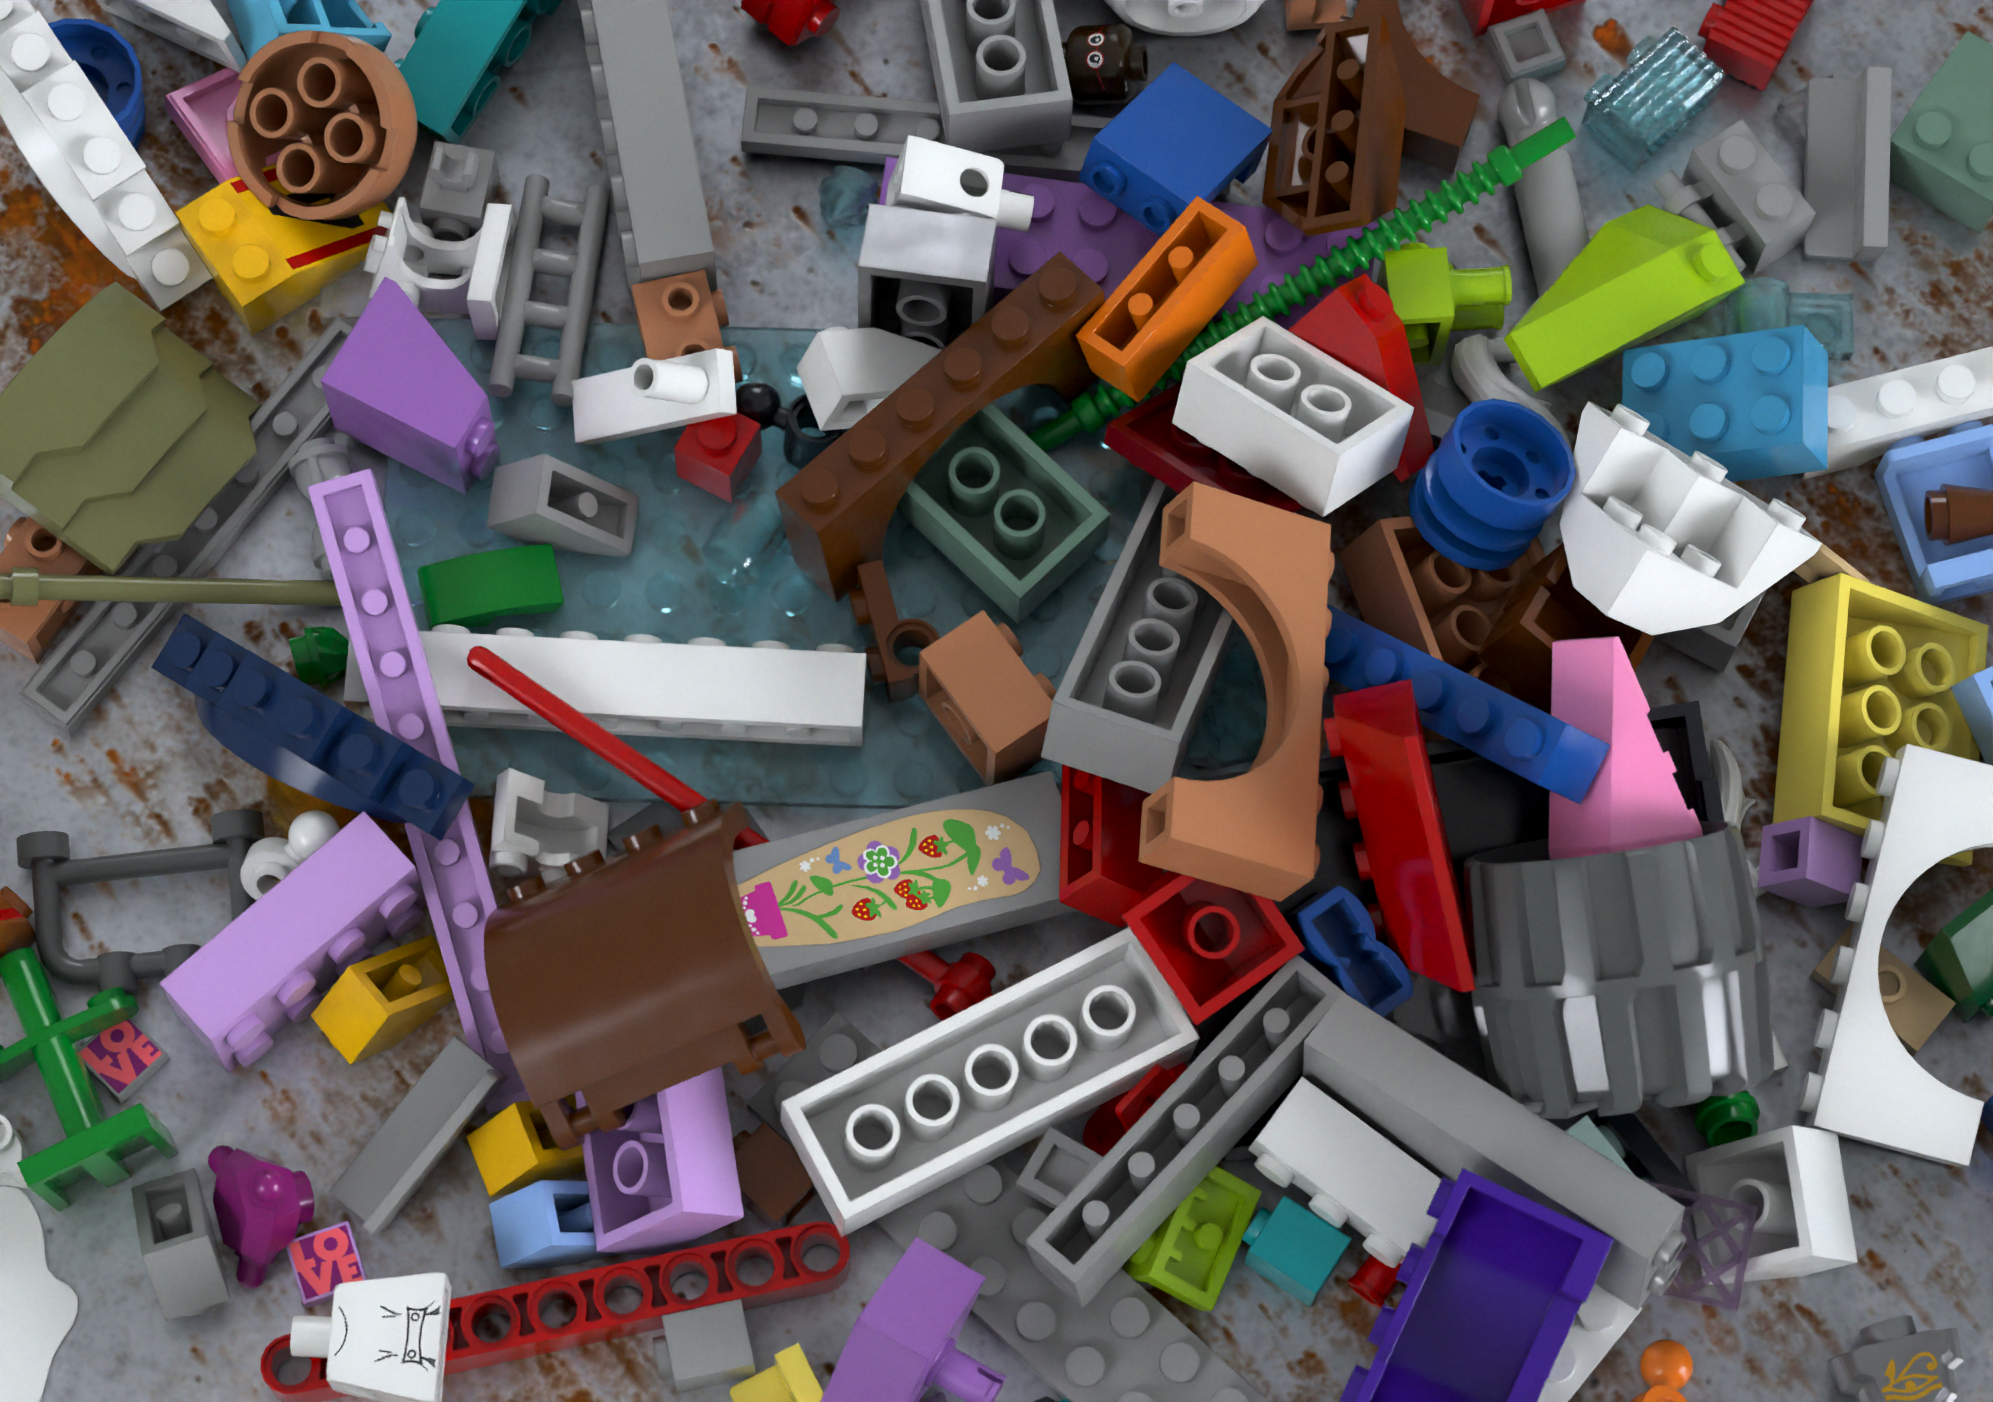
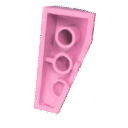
M1619 636L1557 640L1552 642L1551 715L1610 744V747L1581 805L1550 791V860L1626 851L1703 836L1702 827L1694 809H1687L1672 773L1677 772L1669 751L1663 753L1647 715L1650 707Z

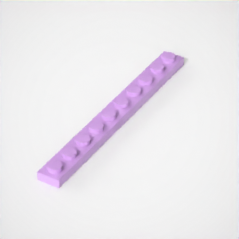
M369 468L308 486V492L376 726L461 775L373 471ZM467 798L442 841L411 823H404L467 1044L508 1077L486 1104L487 1113L493 1114L505 1110L514 1102L529 1101L531 1099L504 1040L489 990L484 960V931L489 915L499 906Z

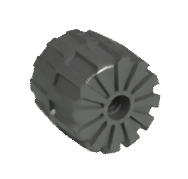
M1699 821L1703 836L1605 854L1550 860L1549 838L1496 848L1473 855L1465 860L1463 878L1468 950L1476 989L1472 991V999L1490 1085L1536 1114L1541 1113L1540 1118L1545 1119L1570 1118L1597 1107L1599 1116L1634 1113L1641 1107L1642 1100L1646 1099L1665 1108L1702 1102L1709 1096H1728L1750 1089L1757 1083L1766 1081L1774 1071V1048L1768 964L1743 838L1735 823Z

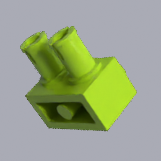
M1417 242L1400 245L1401 249L1398 252L1394 250L1384 251L1385 259L1381 261L1376 284L1389 295L1393 303V310L1404 323L1414 367L1441 366L1451 331L1503 329L1504 305H1510L1512 300V280L1508 264L1497 267L1454 269L1453 264L1448 263L1447 247L1429 248L1428 245Z

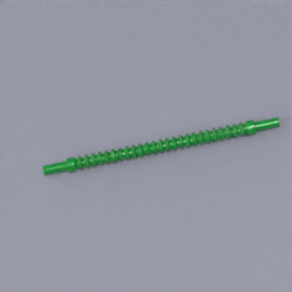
M1563 116L1509 149L1506 145L1495 148L1487 154L1488 161L1481 165L1478 161L1472 162L1473 170L1470 173L1465 174L1461 170L1457 171V180L1449 184L1447 180H1442L1440 182L1441 190L1433 193L1430 189L1425 190L1426 198L1423 201L1417 202L1414 198L1410 199V208L1402 212L1399 208H1395L1393 210L1394 218L1386 221L1383 217L1378 218L1379 226L1374 230H1370L1367 226L1363 227V236L1355 240L1352 236H1348L1346 238L1347 245L1342 249L1332 245L1330 248L1332 254L1327 258H1323L1320 254L1316 255V264L1314 266L1308 267L1306 264H1301L1299 266L1300 273L1294 277L1290 273H1285L1283 277L1285 282L1282 285L1277 286L1274 282H1270L1267 294L1261 295L1255 291L1252 294L1254 301L1247 305L1243 301H1238V310L1235 313L1230 314L1227 310H1223L1221 312L1222 320L1217 323L1210 320L1206 325L1207 329L1200 332L1150 390L1157 386L1161 390H1166V381L1172 377L1176 381H1181L1183 379L1182 371L1186 368L1187 361L1258 318L1264 316L1276 323L1275 316L1277 314L1283 313L1286 317L1290 316V307L1297 303L1301 307H1305L1307 305L1306 298L1309 295L1314 294L1316 298H1321L1323 295L1321 289L1324 286L1329 285L1331 288L1336 289L1338 287V278L1345 276L1349 280L1353 279V270L1356 267L1360 266L1363 270H1368V261L1371 258L1376 257L1379 261H1383L1385 259L1384 251L1389 248L1396 252L1400 251V242L1407 238L1410 242H1415L1417 239L1415 233L1423 229L1426 233H1430L1432 231L1431 224L1436 220L1443 224L1447 223V214L1454 210L1457 214H1462L1464 212L1462 205L1468 201L1473 205H1478L1480 202L1478 196L1481 193L1486 192L1492 196L1495 194L1494 186L1501 183L1504 187H1508L1523 177L1521 170L1577 138L1570 124ZM1101 383L1097 386L1099 393L1092 396L1089 392H1085L1071 401L1072 409L1027 436L1046 453L1083 430H1086L1089 434L1097 431L1106 425L1105 417L1110 414L1115 418L1120 417V408L1128 405L1129 408L1133 409L1136 407V401L1113 385L1106 387ZM1151 391L1144 396L1145 399L1148 400L1152 397Z

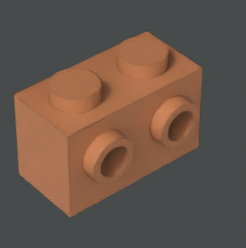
M705 269L631 285L634 311L646 358L666 360L715 348L733 351L735 384L743 382L736 346L724 347L719 328L729 326L722 290L710 291Z
M29 516L27 518L20 517L11 526L4 539V550L0 554V573H10L11 567L38 568L39 574H104L103 570ZM0 599V641L38 664L83 601L38 600V606H10V599Z

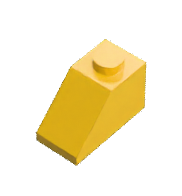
M431 934L348 966L310 1015L329 1038L331 1044L339 1050L350 1065L392 1048L454 1000L439 943Z
M575 1095L564 1097L573 1110H577ZM531 1100L514 1102L466 1137L490 1197L512 1194L540 1180L560 1181L585 1171L582 1144L566 1151L561 1150L554 1141L540 1108L535 1109Z

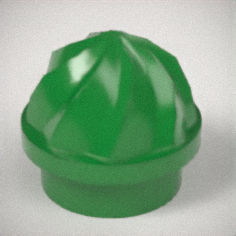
M324 626L305 627L304 635L289 639L299 679L309 686L319 683L322 689L330 687V684L338 681L346 674L349 641L334 628Z
M1747 1090L1728 1096H1709L1702 1102L1696 1103L1694 1123L1697 1131L1707 1138L1708 1143L1712 1147L1755 1136L1758 1132L1757 1121L1760 1116V1109L1756 1099Z

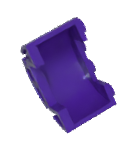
M1462 1168L1456 1182L1442 1177L1426 1212L1427 1215L1438 1219L1425 1248L1412 1242L1395 1278L1407 1284L1406 1289L1396 1309L1383 1304L1367 1339L1368 1342L1379 1346L1368 1370L1356 1364L1339 1402L1538 1401L1581 1305L1586 1303L1615 1239Z

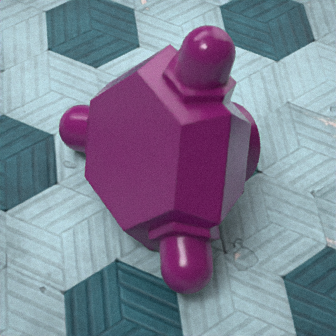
M220 1145L212 1149L208 1156V1165L217 1175L212 1200L223 1244L234 1249V1254L239 1257L236 1272L239 1284L246 1289H256L265 1282L268 1266L274 1263L275 1256L295 1239L298 1225L312 1221L315 1206L314 1194L310 1180L304 1171L292 1172L275 1161L239 1148L234 1150L229 1146Z

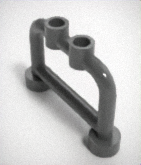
M238 809L213 815L211 817L213 844L70 859L69 835L60 831H37L17 837L18 866L24 869H31L36 946L41 963L52 976L67 984H99V993L113 987H123L126 995L135 996L139 994V979L164 977L165 979L203 946L178 944L165 947L162 951L145 953L115 951L98 955L97 958L75 959L68 955L63 945L59 887L228 868L233 921L257 901L244 889L240 872L251 846L265 838L263 813L257 810Z

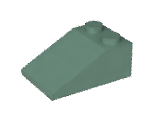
M1967 31L1921 92L1891 137L1889 181L1981 234L1993 215V45Z

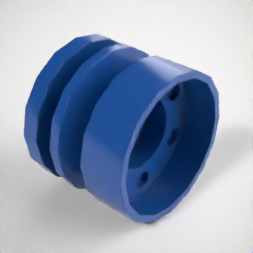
M64 18L49 23V27L71 60H76L137 152L145 136L146 109L141 66L132 45L114 28L91 19Z
M1494 398L1473 402L1457 415L1442 437L1438 449L1430 455L1425 467L1419 471L1413 480L1408 495L1411 518L1422 537L1442 556L1464 567L1485 571L1510 567L1526 553L1532 540L1541 532L1544 522L1555 513L1570 492L1576 475L1572 451L1561 433L1540 414L1519 403Z

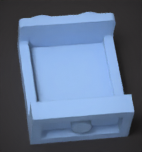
M1970 421L1953 427L1943 437L1924 441L1922 436H1911L1891 444L1875 470L1874 477L1919 601L1938 606L1992 592L1993 535L1949 546H1944L1942 540L1929 541L1924 523V497L1926 491L1940 490L1941 484L1993 490V424L1983 426L1981 421Z

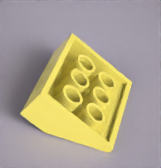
M1838 573L1792 590L1773 824L1812 816L1864 837L1869 820H1880L1885 796L1876 794V786L1879 772L1886 756L1895 758L1896 751L1906 744H1911L1979 762V747L1950 687L1986 669L1989 625L1844 573ZM1973 850L1946 857L1938 863L1961 867L1972 865Z

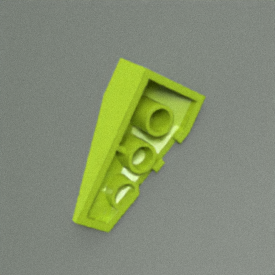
M1647 204L1601 226L1590 238V242L1580 254L1564 268L1554 284L1537 299L1505 336L1504 341L1536 393L1620 354L1625 349L1635 347L1703 315L1746 282L1714 229Z

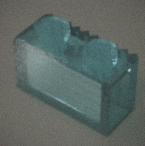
M1671 27L1658 40L1652 35L1642 39L1626 59V63L1629 66L1616 78L1609 72L1601 76L1584 97L1588 104L1581 124L1633 172L1638 171L1650 157L1654 156L1659 149H1662L1668 141L1672 140L1675 134H1678L1683 127L1687 126L1692 119L1696 118L1701 111H1704L1716 99L1725 77L1723 69L1716 67L1713 60L1707 59L1705 53L1699 51L1696 44L1690 43L1687 36L1681 35L1678 28Z

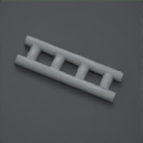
M532 174L525 179L488 391L494 396L509 397L513 393L515 378L552 384L551 402L557 406L569 407L573 405L572 400L574 399L572 380H577L580 376L611 191L604 185L592 184L586 189L584 202L547 197L550 185L549 180L542 175ZM543 221L580 226L575 254L538 248ZM534 273L571 278L566 306L529 301ZM524 325L562 331L557 359L520 354Z

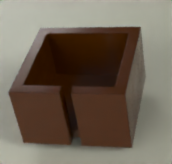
M1562 543L1523 574L1503 609L1505 613L1497 619L1476 656L1540 710L1551 715L1552 642L1557 640L1619 636L1635 673L1655 635L1647 634L1606 616L1573 587L1564 543Z

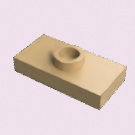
M1854 923L1848 927L1810 975V977L1835 996L1837 995L1839 985L1830 983L1833 960L1839 945L1849 946ZM1880 944L1878 979L1883 1006L1897 1038L1907 1052L1914 1057L1956 1003Z

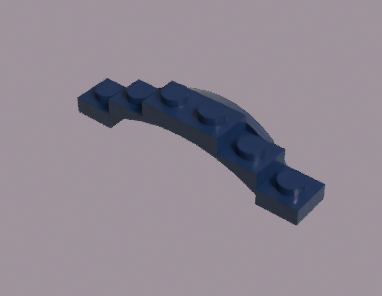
M185 613L151 667L194 694L197 713L202 724L216 740L233 754L274 779L332 804L359 813L365 811L369 816L399 824L411 823L442 841L475 786L474 783Z

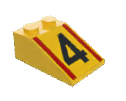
M277 163L262 168L264 176L276 190L296 201L307 204L327 203L336 196V194L290 192L282 186L276 172ZM237 176L226 180L175 212V215L180 222V229L212 275L213 283L249 333L254 336L362 268L373 234L384 237L387 228L377 225L381 210L392 212L382 201L374 208L349 218L305 220L284 213L277 204L274 207L266 206L248 189L242 178Z

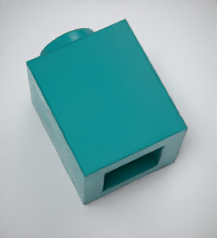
M1284 1195L1273 1212L1262 1206L1243 1235L1242 1240L1251 1245L1244 1265L1311 1307L1346 1253L1352 1238Z

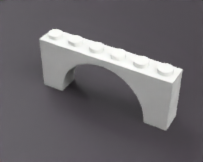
M1906 744L1896 751L1895 758L1888 756L1884 758L1879 772L1876 794L1885 796L1880 820L1870 819L1863 837L1860 856L1868 858L1870 861L1864 884L1855 882L1849 895L1845 920L1854 922L1849 946L1839 945L1835 953L1830 973V983L1839 985L1833 1010L1824 1008L1820 1015L1814 1039V1046L1823 1048L1817 1074L1807 1073L1802 1086L1798 1109L1808 1112L1804 1126L1806 1128L1834 1132L1844 1138L1955 1167L1969 1166L1984 1101L1959 1093L1935 1079L1911 1057L1901 1044L1890 1025L1883 1006L1879 989L1878 956L1883 932L1892 910L1914 880L1928 868L1946 857L1975 849L1993 848V766Z

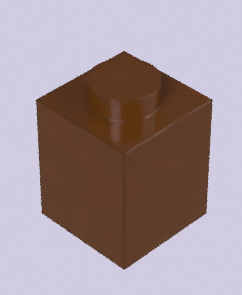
M763 1122L752 1135L746 1130L738 1133L733 1138V1146L742 1204L773 1231L786 1228L818 1192L796 1150Z

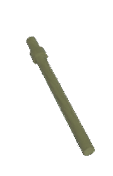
M11 567L10 573H0V599H10V606H38V600L341 606L335 582L328 580L39 574L38 568Z

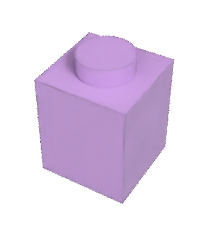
M1812 816L1765 825L1762 828L1758 888L1808 908L1847 902L1853 884L1855 882L1860 883L1862 857L1860 853L1863 837Z

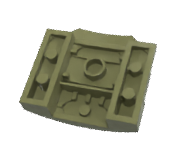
M117 282L112 283L99 292L59 328L0 394V496L110 576L117 572L141 544L162 543L182 539L223 489L255 457L257 447L249 420L262 406L261 403L214 370L213 362L164 327L165 317Z

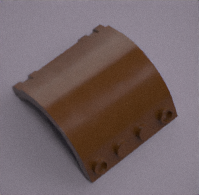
M716 798L698 804L680 814L684 822L683 825L664 833L661 832L658 823L638 830L621 839L625 850L607 858H603L599 848L585 853L563 864L567 875L547 884L542 874L525 879L507 888L505 891L509 900L489 915L484 931V960L496 1016L510 1055L535 1109L540 1108L551 1135L561 1150L566 1151L583 1144L585 1135L598 1129L604 1133H609L625 1126L626 1114L624 1106L733 1061L739 1073L744 1076L763 1068L764 1060L781 1053L782 1056L787 1058L806 1050V1040L802 1028L796 1017L777 993L754 941L740 899L734 871L733 845L737 834L750 825L740 800L720 808ZM762 1014L768 1029L753 1035L743 1021ZM581 1090L587 1105L573 1110L564 1097Z

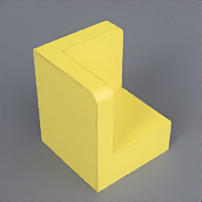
M799 1343L775 1354L774 1366L732 1386L730 1389V1396L733 1402H820L824 1395Z

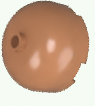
M312 30L296 31L268 42L244 66L237 78L243 82L236 99L234 121L227 120V136L231 156L240 177L248 189L268 207H274L277 204L284 213L305 220H338L353 217L374 208L385 200L400 184L415 152L418 131L417 113L412 93L405 78L396 65L378 48L364 40L342 33ZM282 150L277 159L276 172L280 183L288 191L307 194H336V196L327 203L307 204L285 196L276 190L263 174L262 168L266 167V157Z

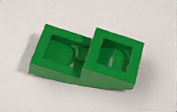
M552 544L486 551L425 565L417 571L429 631L434 626L442 624L458 625L465 628L490 626L497 616L557 612L564 603Z

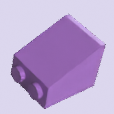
M384 277L321 379L334 428L467 495L476 478L484 480L490 474L500 452L488 397L395 281Z

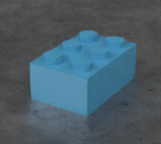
M1804 324L1623 350L1622 405L1650 422L1647 431L1688 456L1692 457L1693 453L1698 451L1723 465L1728 470L1724 478L1729 481L1735 482L1827 470L1828 352Z

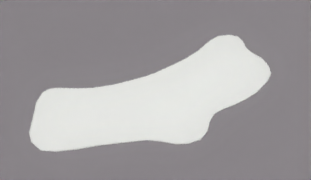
M4 1186L0 1187V1402H41L52 1358L62 1340L72 1328L77 1316L78 1296L70 1285L56 1279L48 1270L43 1228L38 1213L28 1196L18 1187Z

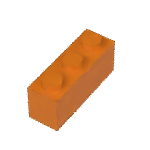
M1196 196L1076 334L1091 371L1139 403L1259 264L1246 227L1199 196Z

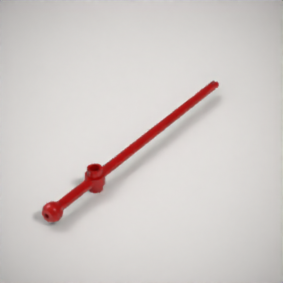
M474 646L470 649L466 660L472 670L681 813L708 801L706 797L483 646ZM747 826L737 834L733 848L740 850L770 841ZM930 950L896 958L934 985L936 994L930 1001V1008L942 1021L994 995L991 993L990 983L996 976L995 968L986 958L977 953L965 952L958 962H951L950 964Z

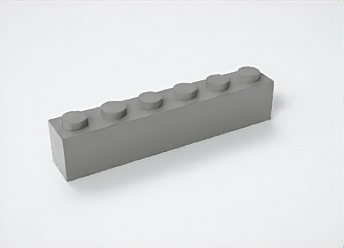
M1299 955L1289 960L1025 1240L1033 1266L1083 1308L1303 1072L1305 1039L1341 992L1344 991Z

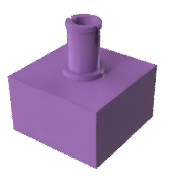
M916 1237L858 1316L820 1402H919L928 1388H931L934 1383L966 1402H994L1007 1376L995 1372L955 1348L960 1332L986 1277Z

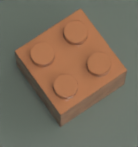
M982 610L919 652L918 694L986 786L1014 780L1045 759L1041 755L1052 701L1057 691L1044 674L1038 673L1033 676L1019 658L1023 655V649L1011 629L1003 622L995 626L986 612Z

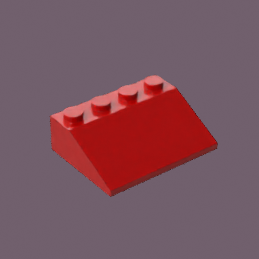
M1407 679L1334 695L1335 717L1324 719V727L1331 757L1344 756L1349 779L1338 781L1346 820L1359 818L1364 841L1353 843V849L1361 882L1372 879L1374 882L1378 902L1367 904L1375 928L1376 940L1379 942L1387 940L1389 948L1401 959L1407 969L1462 993L1476 990L1468 950L1466 914L1412 680Z

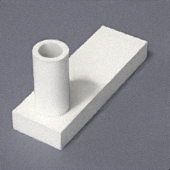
M715 348L666 360L641 358L630 368L572 380L575 443L594 445L737 414L733 351Z

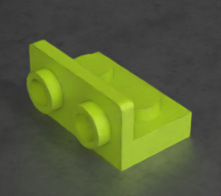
M1215 1166L1124 1263L1122 1269L1136 1282H1148L1199 1311H1213L1262 1191L1224 1169Z

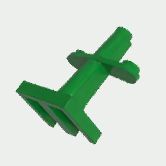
M33 948L17 949L1 957L0 975L26 1037L5 1049L0 1045V1083L36 1062L67 1138L17 1162L27 1187L57 1211H62L71 1206L63 1188L92 1175L106 1188H109L131 1177L124 1159L151 1145L167 1159L179 1154L170 1131L141 1103L110 1118L107 1117L76 1044L79 1040L133 1018L139 1011L135 997L133 995H126L123 987H113L90 998L87 1002V1010L65 1019L44 967L38 961Z

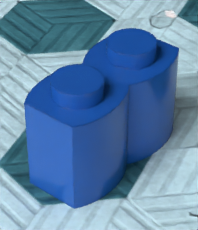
M1338 885L1320 891L1284 917L1305 948V950L1299 953V956L1315 969L1321 971V974L1348 996L1375 1013L1384 1017L1414 996L1413 984L1405 965L1389 947L1376 940L1375 928L1368 911L1361 901L1347 889Z

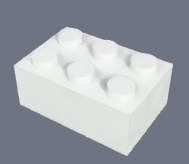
M1262 316L1187 361L1172 423L1194 436L1201 444L1213 448L1242 466L1251 475L1266 481L1290 496L1302 507L1324 517L1397 469L1414 407Z

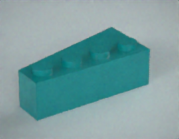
M440 0L436 7H429L422 14L414 32L416 41L405 59L399 58L394 62L412 93L416 107L418 128L444 143L459 145L498 91L501 79L500 76L496 75V72L502 64L510 67L515 62L518 63L531 45V24L538 15L543 13L552 16L563 0Z

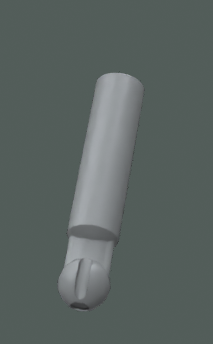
M1521 78L1510 83L1499 98L1498 118L1505 128L1509 148L1558 120L1557 99L1553 91L1546 84L1535 78ZM1564 145L1521 170L1523 177L1513 183L1539 297L1554 284L1564 268L1590 242L1571 157L1565 151ZM1609 358V359H1607V360H1605V361H1603V362H1600V363H1598V364H1596V365H1594V366H1592V367H1590V368H1593V367L1602 365L1603 363L1609 361L1611 358Z

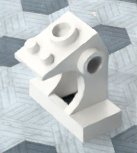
M405 197L398 198L393 213L381 210L377 225L387 228L384 237L373 234L363 268L364 271L374 273L368 298L371 299L384 277H387L400 286L420 312L470 314L475 339L496 340L517 229L512 204L487 203L482 228L473 237L464 241L434 239L435 236L429 227L411 221ZM450 274L461 275V277L457 279L440 280L428 278V275Z

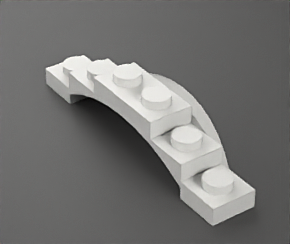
M0 0V116L29 166L57 204L115 266L139 282L160 314L213 279L212 275L178 226L179 220L145 171L146 165L76 60H71L39 10L36 12L28 0Z

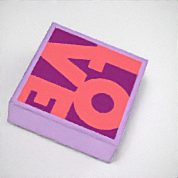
M349 1221L295 1238L286 1246L306 1309L333 1300L335 1286L338 1284L368 1280Z

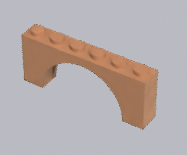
M1195 481L1163 508L1159 566L1175 571L1201 586L1216 598L1238 623L1246 635L1261 668L1267 697V721L1261 748L1246 774L1219 781H1198L1174 776L1143 800L1139 862L1279 902L1314 879L1320 862V849L1315 844L1316 821L1323 801V789L1318 784L1319 761L1326 741L1325 727L1321 724L1322 701L1329 682V671L1324 666L1325 641L1332 623V613L1327 608L1328 582L1335 565L1334 554L1330 551L1331 524Z

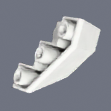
M1588 401L1581 414L1573 454L1576 475L1571 490L1564 499L1559 525L1573 587L1606 616L1650 635L1720 623L1814 556L1822 543L1801 527L1806 517L1796 509L1775 498L1772 499L1770 504L1765 503L1724 478L1728 470L1717 461L1698 451H1695L1692 457L1647 431L1650 422L1633 410L1617 404L1613 412Z

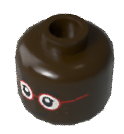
M1123 24L1078 26L1070 32L1067 42H1061L1072 98L1079 105L1127 103L1134 96L1137 83L1147 81L1149 58L1147 47L1145 44L1136 45L1132 31Z

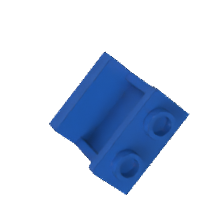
M1173 62L1093 137L1080 171L1079 179L1098 195L1104 197L1150 231L1162 237L1196 196L1210 203L1234 178L1244 184L1256 172L1273 129Z

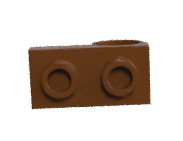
M882 559L857 565L858 588L848 590L856 626L868 625L873 646L864 648L871 682L873 685L884 683L889 703L914 698V694L919 693V665H905L898 661L895 656L906 647H918L923 650L940 639V636L936 629L924 620L909 618L899 621Z

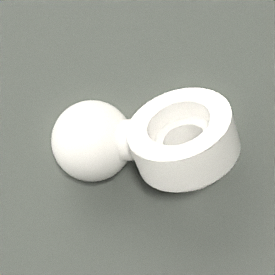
M309 810L294 819L289 828L288 839L268 837L254 843L246 855L240 872L241 882L246 892L255 900L260 899L340 831L337 821L324 811ZM266 875H273L277 877L280 881L273 880L267 877Z

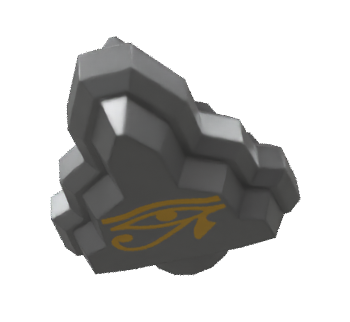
M1912 1316L1895 1317L1862 1328L1860 1335L1864 1346L1828 1359V1364L1840 1392L1855 1396L1857 1402H1954L1958 1396L1953 1370L1963 1362L1957 1328L1917 1332Z

